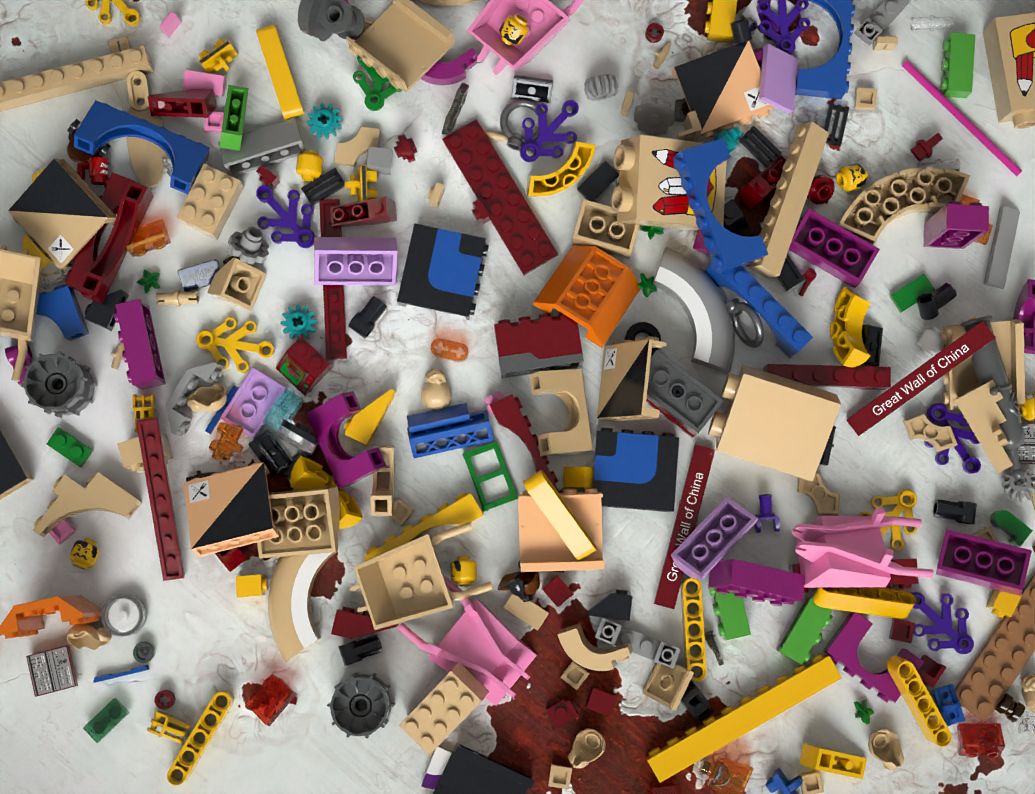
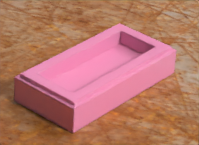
M185 70L183 90L213 89L214 95L224 96L226 76Z

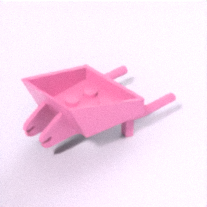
M490 0L467 30L484 44L477 60L482 62L491 51L496 54L500 60L493 70L495 75H498L507 64L516 70L530 63L570 21L569 17L575 13L584 0H574L571 5L562 11L549 0ZM518 14L528 21L529 32L519 45L512 43L510 46L501 40L502 35L499 32V28L509 15Z
M883 507L875 509L872 516H820L810 524L795 525V529L792 528V534L795 536V552L798 554L801 575H805L804 587H886L891 579L890 573L932 578L934 575L933 569L902 567L897 563L891 562L894 550L884 548L880 529L889 525L921 527L922 520L884 516L886 512Z
M444 576L449 591H462ZM470 598L460 600L465 612L437 647L425 642L404 623L398 626L397 629L421 650L431 653L428 659L448 673L460 662L490 691L485 698L496 706L506 693L513 698L515 697L516 693L510 688L521 675L527 680L530 678L525 670L537 656L478 599H475L473 602Z

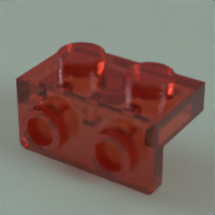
M271 674L264 680L259 690L249 698L245 707L254 712L265 725L270 727L297 693L282 678Z
M959 723L957 726L961 746L958 750L959 756H966L968 758L987 756L994 758L1001 755L1005 748L1000 723Z

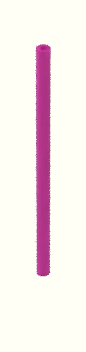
M908 60L902 65L910 75L1016 177L1022 172L1004 152Z

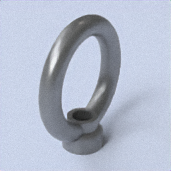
M528 99L512 101L501 113L500 127L508 139L507 146L513 150L520 151L521 146L525 144V137L510 130L508 117L514 109L519 107H526L535 112L538 104ZM539 107V112L544 113V110ZM539 129L533 134V142L539 137Z
M738 298L732 299L725 307L728 313L731 314L736 334L748 347H759L764 340V329L759 315L748 303L740 302ZM743 311L749 315L756 331L755 340L745 333L741 325L739 315Z

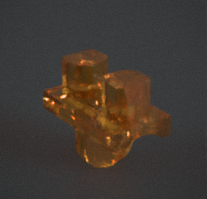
M219 423L217 432L221 434L219 440L214 439L209 445V449L213 452L212 458L229 461L233 452L241 453L244 447L238 443V440L244 428L240 425Z

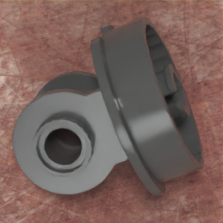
M301 0L298 9V25L300 30L305 34L318 38L320 41H326L332 34H337L343 39H346L347 36L350 39H354L361 34L365 25L362 11L353 5H349L344 0Z

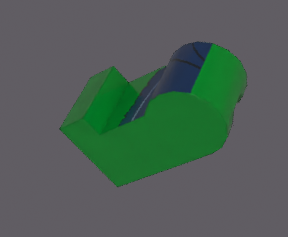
M1007 510L995 511L990 516L991 525L1011 537L1008 542L1012 546L1021 547L1033 531Z

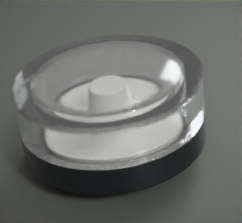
M285 419L276 432L290 445L311 454L320 439L310 434L311 429L298 422L294 425Z
M120 594L111 597L104 604L101 612V620L105 629L109 633L120 637L130 636L140 631L147 618L144 603L138 597L131 594Z

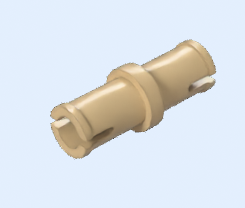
M175 290L172 293H157L156 300H159V302L156 303L158 306L198 304L199 296L197 295H199V292H180V290Z

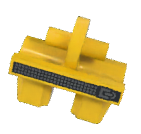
M221 38L215 42V50L210 53L208 50H203L198 54L200 64L206 73L210 74L219 71L221 68H224L226 72L230 69L227 64L238 56L228 40L225 42Z
M360 165V169H357V181L356 175H350V181L345 182L344 187L350 189V195L352 196L356 195L357 189L358 202L377 198V189H367V183H376L377 171L367 169L366 165Z

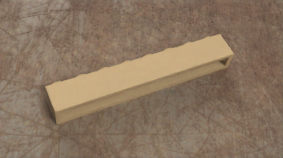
M143 45L0 82V112L126 80L127 76L133 71H140L144 75L153 73L154 69L150 54Z
M812 121L800 124L795 131L793 143L789 148L787 160L783 165L781 177L777 182L774 197L770 201V208L759 234L763 239L768 255L749 264L750 269L765 278L780 276L829 135L826 130Z

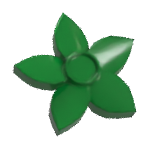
M644 225L640 228L641 231L648 232L650 240L654 237L655 233L658 235L664 234L661 227Z
M144 269V278L139 279L137 283L144 285L146 294L150 291L151 287L155 289L160 288L158 282H156L160 273L150 274V272Z
M643 273L640 274L642 282L638 283L637 287L643 289L644 296L648 297L651 293L657 292L656 286L652 284L654 277L647 279Z
M867 699L863 700L861 704L857 701L854 702L856 709L859 710L855 712V718H861L863 723L869 724L870 716L874 714V711L867 708Z

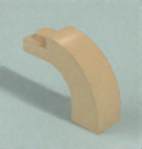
M373 446V449L379 448L386 467L373 473V487L370 496L371 516H392L395 494L394 446Z
M580 623L563 628L557 634L567 655L580 666L590 670H612L617 664L616 659L618 662L624 661L629 658L633 651L631 642L609 649L593 646L586 639Z

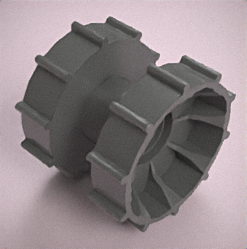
M60 351L57 354L43 355L40 353L39 358L34 360L29 367L25 366L27 371L24 376V384H21V387L25 389L26 395L29 398L28 403L44 409L45 413L51 414L53 412L59 418H62V415L74 414L79 416V412L85 409L89 403H94L92 401L94 388L98 384L94 382L89 372L91 368L81 365L70 356L67 358ZM62 380L63 387L60 390H57L56 384L58 381Z
M356 672L345 682H340L334 686L336 690L331 702L327 706L330 707L331 716L334 721L332 725L336 724L340 730L347 734V738L352 735L365 736L367 739L373 732L380 727L384 728L389 722L387 718L391 709L395 706L389 690L391 685H386L381 679L376 677V673L373 675H359ZM358 699H364L367 702L365 710L357 708L356 703Z

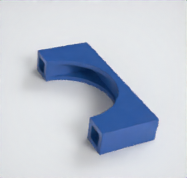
M808 0L819 5L831 15L838 28L839 46L835 56L827 63L816 68L798 70L795 95L842 99L849 90V81H846V78L851 68V62H848V55L852 51V43H849L854 29V24H851V17L854 16L855 5H852L853 0Z
M95 100L74 134V147L92 155L103 144L121 137H137L153 142L163 149L171 160L173 172L171 174L170 187L185 194H189L203 164H206L210 149L202 143L192 141L183 135L168 131L164 127L149 123L145 119L137 118L126 111L118 110Z
M724 138L682 150L673 157L674 167L680 175L681 185L686 191L689 206L694 212L696 224L701 230L704 245L709 251L712 266L716 269L717 274L759 260L768 255L761 235L745 237L730 232L716 220L709 207L707 199L709 177L717 165L731 158Z
M712 263L709 264L705 272L718 287L723 286L732 290L754 308L772 330L776 339L775 345L789 359L813 338L743 266L717 274Z
M59 285L54 288V291L39 293L36 315L46 316L53 320L62 331L64 338L72 341L89 334L74 289L68 285Z

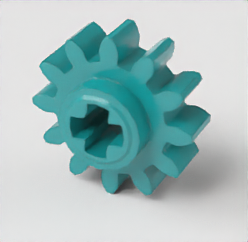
M321 103L320 109L313 106L314 114L308 113V117L312 120H308L307 125L311 127V134L317 132L318 139L324 134L328 140L330 133L337 136L335 129H342L338 122H342L343 119L342 116H338L340 113L339 109L333 110L332 104L325 108L324 104ZM327 118V120H326L327 123H326V124H323V123H322V122H323L322 119Z
M738 126L730 131L727 128L720 132L714 141L724 138L730 153L740 144L738 140L743 135V132Z
M299 304L296 305V310L288 307L290 313L282 314L286 321L280 322L282 326H287L283 329L284 334L291 332L289 334L291 340L295 335L297 339L303 335L309 339L308 332H316L312 325L318 324L316 320H311L315 313L310 312L308 314L309 308L305 306L301 310ZM301 320L303 322V325L297 326L295 324V321Z

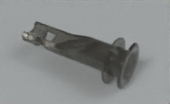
M713 630L704 633L705 640L714 652L719 666L724 664V661L719 659L721 654L714 639L716 635L712 634Z

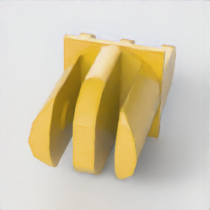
M154 393L148 396L146 394H142V396L133 394V408L131 409L134 410V432H138L137 419L155 417L157 409ZM151 401V407H147L146 402ZM138 402H142V407H138Z
M155 710L154 713L156 715L154 719H151L150 722L152 724L150 728H147V731L159 737L163 736L184 744L185 740L176 735L185 737L188 731L180 727L190 729L191 724L173 718V715ZM161 717L166 718L164 723L160 721ZM157 726L162 727L161 732L156 730Z

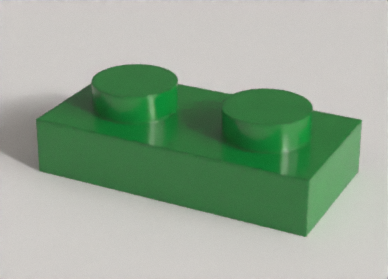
M59 427L46 443V445L79 467L85 464L94 451Z

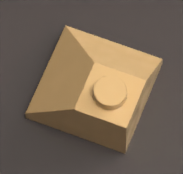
M232 258L215 273L207 293L252 311L267 274L237 258Z

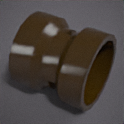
M1006 693L995 710L1000 714H1005L1007 719L1014 723L1024 713L1025 706L1020 702H1015L1013 697Z

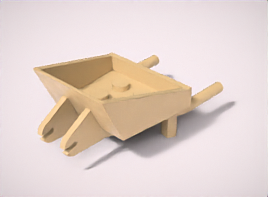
M2 245L0 248V335L18 339L19 352L11 380L20 382L28 351L27 342L32 341L41 285V257L29 255V250L25 249L22 254L7 251V246Z
M471 522L439 532L433 538H431L430 533L354 566L359 584L349 588L350 591L361 589L366 605L358 607L357 611L368 610L374 629L377 630L454 607L453 600H464L493 590L490 581L464 591L449 592L434 548L444 539L473 530Z

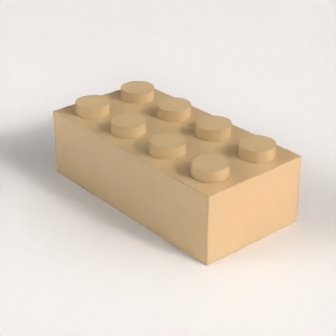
M458 662L399 726L430 755L483 701L490 691Z

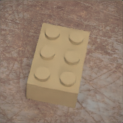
M203 164L177 215V219L181 223L218 240L244 189V185L240 180Z
M583 199L571 243L582 246H596L606 253L630 259L639 225L618 223L617 211H614L612 207Z

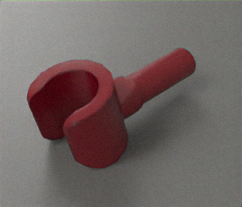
M809 268L802 275L807 279L798 294L802 297L810 283L817 276L812 268Z

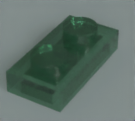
M113 698L83 729L96 743H99L130 712L117 698Z

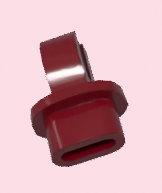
M937 133L928 141L918 140L910 151L921 162L923 159L932 156V148L943 138Z

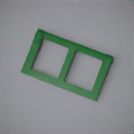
M497 441L462 454L481 502L483 512L518 499ZM494 449L501 469L477 478L470 458ZM504 475L511 495L487 503L479 483Z

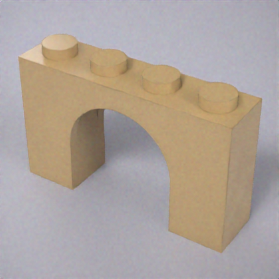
M581 369L549 370L530 374L532 395H557L565 402L569 412L567 427L562 432H551L538 436L540 456L582 453L593 450L586 406L587 400L583 385L584 379Z

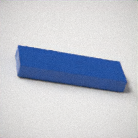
M467 403L407 416L410 433L470 420Z

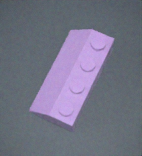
M314 237V285H396L398 254L396 238Z
M726 496L671 554L676 567L689 577L702 580L758 521V518Z

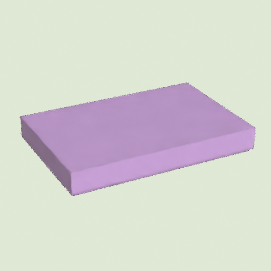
M770 44L763 47L759 100L790 114L794 112L798 59Z
M252 367L220 419L255 439L288 388L255 367Z

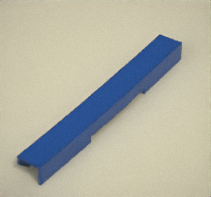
M235 385L228 393L225 405L216 412L205 431L212 434L221 415L239 389Z
M149 666L133 668L131 671L115 675L108 674L96 677L93 682L96 683L149 670Z

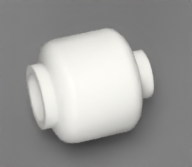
M935 327L926 329L917 341V345L921 348L919 352L930 358L943 350L944 344H941L940 333L942 331Z

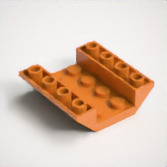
M573 245L536 297L533 305L550 314L555 308L588 329L585 338L602 348L637 296L640 288L637 287L638 281L630 267L596 246Z
M82 595L56 596L13 606L0 625V636L5 635V639L39 634L38 630L45 629L43 616L55 614L56 611L60 612L62 622L69 621L70 625L100 621V617L104 616V610Z

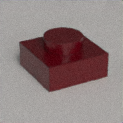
M262 165L257 169L258 180L264 185H271L276 188L280 183L278 178Z
M481 200L474 201V209L471 211L477 221L481 220L483 224L490 221V215Z
M893 618L889 639L912 643L915 623Z

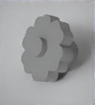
M649 97L643 99L641 105L635 107L634 121L638 123V129L646 134L651 132L656 135L665 133L668 127L674 124L675 111L671 109V103L664 98Z
M249 227L242 233L234 232L229 238L228 250L232 256L239 257L240 261L254 264L255 262L263 263L267 259L269 245L263 239V233L260 229Z

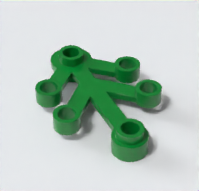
M357 55L358 63L365 68L374 82L373 91L366 83L365 75L362 71L354 72L353 80L356 84H359L366 95L364 100L366 107L371 111H378L384 106L385 99L403 90L400 88L396 89L392 85L381 92L382 85L388 82L389 79L386 77L382 78L374 67H368L363 61H360L361 57ZM357 75L363 76L361 80L355 79ZM377 98L378 101L376 103H372L371 99Z

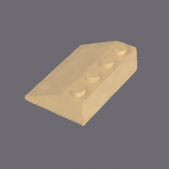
M338 486L269 493L272 519L278 529L279 537L257 542L259 559L338 551L340 520Z

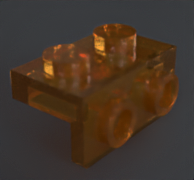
M161 219L139 227L131 245L127 246L128 252L133 257L145 255L148 251L162 249L167 244H170L171 241L164 221Z

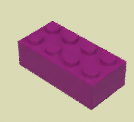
M959 201L948 202V204L924 223L923 247L966 248L989 231V206H982V203L978 202L970 203L969 205H961Z
M810 208L805 212L796 227L789 247V251L853 288L861 283L880 250Z
M140 299L116 304L114 317L120 325L121 331H118L120 342L124 344L125 351H122L124 362L128 363L129 371L126 374L129 383H132V385L141 390L165 385L166 382L150 307Z
M946 529L936 574L1021 596L1032 550Z
M730 559L719 561L710 571L708 588L716 589V593L719 594L734 593V597L737 598L752 597V601L755 602L770 601V605L782 606V603L793 605L795 601L803 600L805 575Z

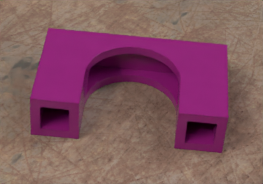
M354 391L341 393L306 413L316 437L320 439L318 444L324 453L325 460L330 467L338 488L350 486L386 467L379 448L366 450L353 457L347 454L340 445L338 432L341 423L346 418L362 410Z
M850 612L823 651L830 656L835 665L840 663L844 666L843 671L851 677L856 675L860 678L861 681L859 683L865 688L876 690L878 692L876 696L886 703L888 701L896 703L901 693L888 669L880 673H869L860 665L857 657L858 645L873 623L857 612ZM902 648L897 656L910 661L917 672L924 663V661L908 649Z

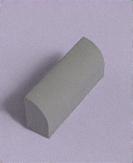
M295 118L242 134L240 151L220 148L225 169L228 175L232 177L256 170L261 165L265 167L297 157L305 150Z

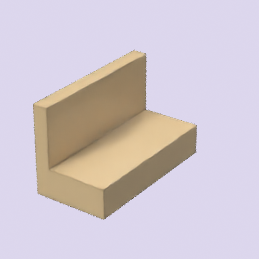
M696 111L687 113L683 124L685 131L677 133V140L692 142L698 140L702 128Z

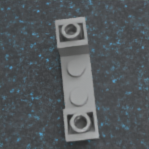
M884 0L869 18L867 17L857 28L854 34L867 45H871L911 0Z
M212 362L185 371L165 404L172 434L182 436L191 427L190 422L192 418L179 410L186 405L189 393L197 387L198 378L200 377L206 382L214 384L222 376L223 365Z
M604 618L601 619L595 638L615 646L631 642L633 653L674 669L681 650Z

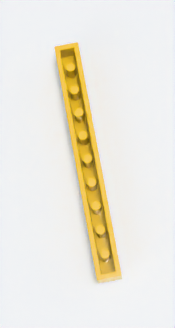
M819 654L811 659L812 663L806 666L804 664L797 666L793 669L794 673L789 676L784 674L775 679L776 683L772 686L765 685L757 690L758 694L752 697L750 695L743 697L739 700L740 704L732 707L730 705L721 710L722 714L716 718L711 716L703 721L704 725L698 728L693 726L684 732L686 735L678 739L676 736L667 741V746L662 749L657 747L648 752L649 756L646 757V760L657 780L661 783L840 680L842 677L830 656Z

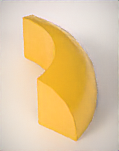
M582 142L572 144L569 157L560 169L548 175L528 177L527 196L541 197L553 195L573 185L589 167L596 145Z
M843 287L833 308L836 312L834 321L830 323V338L833 339L834 348L832 349L839 362L846 367L852 368L860 366L871 356L865 349L862 340L863 320L871 303L854 291Z
M302 456L294 464L291 472V487L298 490L337 486V483L334 481L333 476L331 477L322 470V465ZM338 488L340 500L339 529L349 528L360 522L363 516L355 498H350L343 488Z

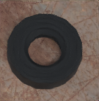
M638 322L632 325L627 330L624 338L625 340L635 341L637 334L646 333L650 337L659 338V341H661L658 329L647 322ZM656 347V348H652L651 356H652V355L656 352V350H658L659 348H657V347Z

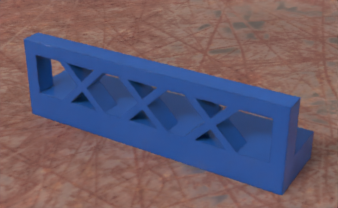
M487 410L470 413L469 421L410 433L407 427L413 457L419 458L494 441ZM487 429L488 435L481 437L475 435L479 430ZM465 434L468 436L463 441L456 440L458 435ZM438 439L447 440L445 445L439 446L435 444ZM424 443L428 445L425 449L416 451V444Z

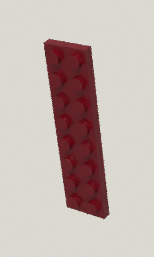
M477 119L442 139L443 143L476 198L480 199L490 215V221L523 276L557 257L556 249Z

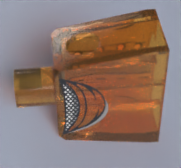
M717 757L715 764L704 760L699 772L709 776L706 784L719 794H743L754 768L745 763Z

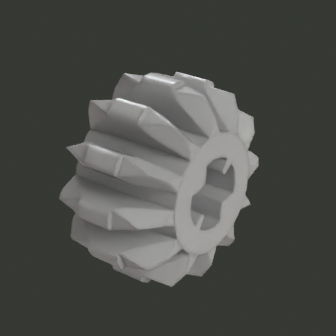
M611 74L597 75L587 79L584 83L585 95L587 99L592 101L611 98L618 92V82L616 77Z
M1011 468V475L1005 474L1004 479L1006 481L1002 482V487L1006 488L1004 490L1005 495L1011 494V500L1018 496L1019 502H1023L1024 496L1030 500V493L1035 494V474L1030 475L1031 470L1027 468L1024 477L1017 480L1013 478V469ZM1017 482L1024 483V487L1017 485Z

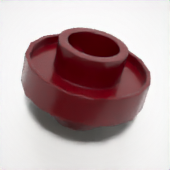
M404 133L398 135L399 141H396L397 146L394 147L397 157H402L403 160L407 159L409 163L416 161L414 154L417 153V149L412 138L407 139Z
M823 174L815 176L807 195L809 201L817 205L826 203L834 193V181Z

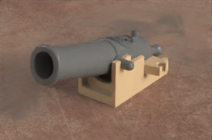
M992 316L969 320L961 323V326L965 327V332H968L981 321H984L993 332L990 323ZM993 339L971 355L978 386L958 396L955 402L997 473L1012 466L1013 478L1020 480L1024 477L1025 472L1020 466L1018 448L1024 442V430L1030 428L1028 422H1021L1020 417L1022 415L1019 412L1020 409L1016 397H1014L1015 392L1011 390L1012 384L1009 383L996 339Z

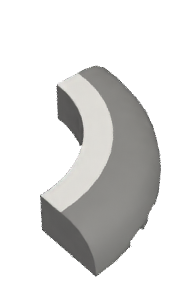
M665 247L653 285L664 290L674 299L676 298L683 306L692 324L694 347L691 362L726 374L730 373L735 349L734 329L731 315L725 307L726 301L711 277L699 265L683 254Z

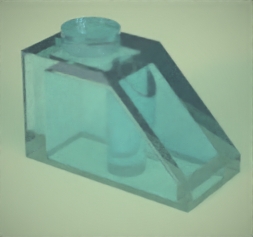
M286 389L271 406L262 422L283 435L287 428L282 426L281 423L284 419L291 423L304 399Z

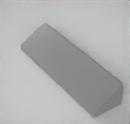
M1006 205L999 209L984 285L1000 289L1005 287L1020 215L1019 211Z

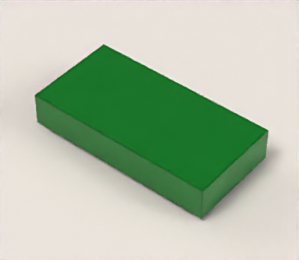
M923 274L889 297L901 313L917 303L916 299L918 296L924 293H932L935 289L926 275Z

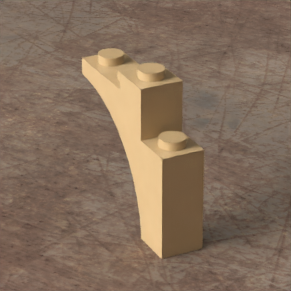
M99 472L96 475L93 474L88 479L86 488L64 475L63 478H58L53 485L54 489L52 492L58 495V498L53 499L47 506L48 511L45 515L40 516L35 521L33 531L45 537L61 521L88 511H107L130 519L141 505V502Z

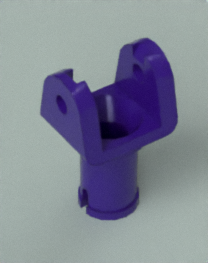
M771 494L759 495L760 513L755 515L758 521L754 524L756 533H761V520L772 519L774 531L778 532L780 530L779 517L772 512Z

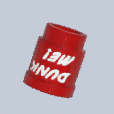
M93 157L88 161L77 163V174L85 180V169H89L91 184L104 185L109 177V159Z

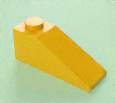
M390 389L354 415L352 420L348 419L344 426L345 435L368 447L396 395V391Z
M803 743L799 764L815 770L863 779L867 758Z

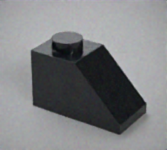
M733 199L725 203L723 227L734 234L752 237L753 235L746 218Z
M122 290L107 294L103 304L92 301L85 309L86 316L84 319L112 331L116 323L114 317L115 305L126 302L129 295Z
M616 589L615 593L608 594L589 609L587 615L630 621L632 596L628 595V591Z
M690 680L680 702L699 724L715 710L700 689Z

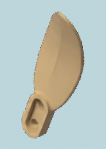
M140 71L131 72L126 80L131 105L128 113L137 118L145 119L159 127H164L160 116H151L147 98L150 95L147 77ZM140 79L141 84L136 86V80ZM140 99H144L143 105H138ZM126 137L130 161L137 179L148 188L156 186L165 173L167 154L151 141L137 137Z

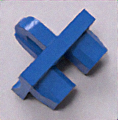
M953 684L932 690L938 710L947 727L966 721ZM951 701L952 703L951 705L944 704L945 702Z
M779 767L774 771L773 776L766 781L765 785L771 793L781 789L783 794H798L795 789L801 786L804 780L800 775L788 780Z

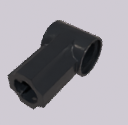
M751 17L730 23L735 44L751 40L752 35L758 28L757 21L752 20Z
M945 283L934 292L924 293L917 297V305L923 320L936 318L939 314L938 310L957 296L956 290L953 289L951 284Z
M373 296L363 310L352 318L348 327L365 339L374 329L376 321L387 309V305Z
M937 499L933 506V514L936 518L956 520L957 523L974 525L977 504Z
M378 635L338 646L344 666L362 661L365 657L383 651Z

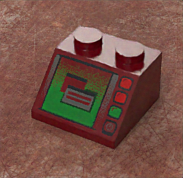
M302 336L285 352L276 367L304 396L333 368L331 363Z

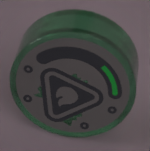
M140 642L133 650L134 658L140 663L150 662L156 653L155 647L150 642Z

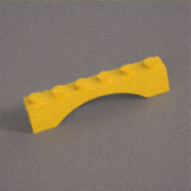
M465 492L456 497L455 500L457 502L449 506L446 503L437 509L438 513L431 516L429 513L419 519L421 523L415 527L411 524L402 529L403 534L395 537V535L388 537L384 540L385 544L378 548L375 545L366 551L367 555L363 558L365 561H368L411 542L423 532L434 527L472 523L484 516L472 494L467 495Z

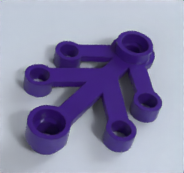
M777 0L778 15L770 9V4L767 1L759 2L756 7L758 13L764 14L780 28V35L771 29L772 25L767 20L759 24V32L766 34L776 43V48L791 55L796 48L795 40L803 31L810 27V20L808 18H801L797 22L796 29L790 35L788 27L799 13L808 7V0H797L795 7L788 15L786 0ZM800 1L804 2V8L799 6ZM764 4L766 6V10H762L760 8V5ZM801 21L806 22V25H807V26H806V27H802V26H801ZM762 24H766L768 30H763ZM784 42L789 44L788 49L783 47Z
M573 100L566 101L562 105V112L548 127L546 120L548 107L544 103L538 104L535 108V113L538 115L539 137L533 142L532 128L535 122L532 118H525L522 122V128L525 130V144L520 148L521 158L526 162H534L539 156L560 158L564 153L561 146H554L553 148L540 147L544 142H566L567 144H573L577 140V135L573 131L567 133H554V131L567 117H573L578 113V104ZM567 106L572 108V113L566 111ZM543 107L545 112L540 113L538 108ZM525 121L531 122L530 128L525 126ZM569 134L573 136V141L567 139ZM527 149L532 150V156L526 154ZM554 149H559L560 155H555Z
M266 185L260 186L256 191L257 198L262 203H268L282 219H268L262 216L257 221L258 226L262 230H266L269 227L291 228L296 233L282 234L280 231H274L271 234V240L275 244L297 242L301 248L312 247L314 245V237H316L310 229L311 216L314 213L312 206L305 204L301 207L303 215L301 228L296 222L297 202L300 200L299 192L297 190H290L288 192L289 212L287 213L273 198L271 188ZM263 193H269L267 198H262ZM293 193L297 194L296 199H291L290 196ZM310 208L311 212L309 214H305L304 209ZM267 220V225L261 226V221ZM277 234L281 235L278 241L274 240V236ZM304 236H309L307 242L302 241Z
M932 404L927 410L928 419L934 425H940L941 427L951 426L947 421L949 420L958 422L962 427L969 426L968 423L964 424L962 422L963 415L948 412L943 404ZM935 410H938L940 412L939 417H936L934 415ZM951 427L958 444L954 448L963 461V470L968 474L977 473L981 469V462L975 457H970L959 438L970 440L972 444H979L980 442H976L973 439L974 432ZM924 440V444L926 447H933L927 441ZM949 448L940 451L935 456V461L938 465H945L949 462ZM940 455L945 457L943 463L939 460ZM969 462L973 464L972 470L967 467Z
M911 593L914 597L920 598V603L918 605L914 604L913 609H920L936 624L935 626L915 624L913 632L915 636L947 634L952 639L944 641L935 638L930 639L927 646L932 651L946 648H954L959 654H968L972 651L974 641L967 634L966 619L969 617L967 609L958 608L955 611V617L958 619L957 633L952 628L951 605L954 601L952 595L942 594L939 597V602L942 605L941 618L925 603V597L921 593ZM945 596L949 597V602L947 604H945L943 601V598ZM961 610L965 612V616L963 618H960L959 612ZM918 626L922 628V632L920 634L916 633V628ZM962 640H965L967 642V645L964 648L961 646ZM933 641H936L938 644L935 649L931 646Z

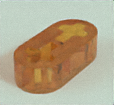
M438 338L431 344V352L438 358L463 362L469 356V350L463 343ZM442 343L443 347L447 348L448 351L441 350L440 353H437V349L434 347ZM461 347L465 355H461L458 358L456 353L451 352V349L458 350Z

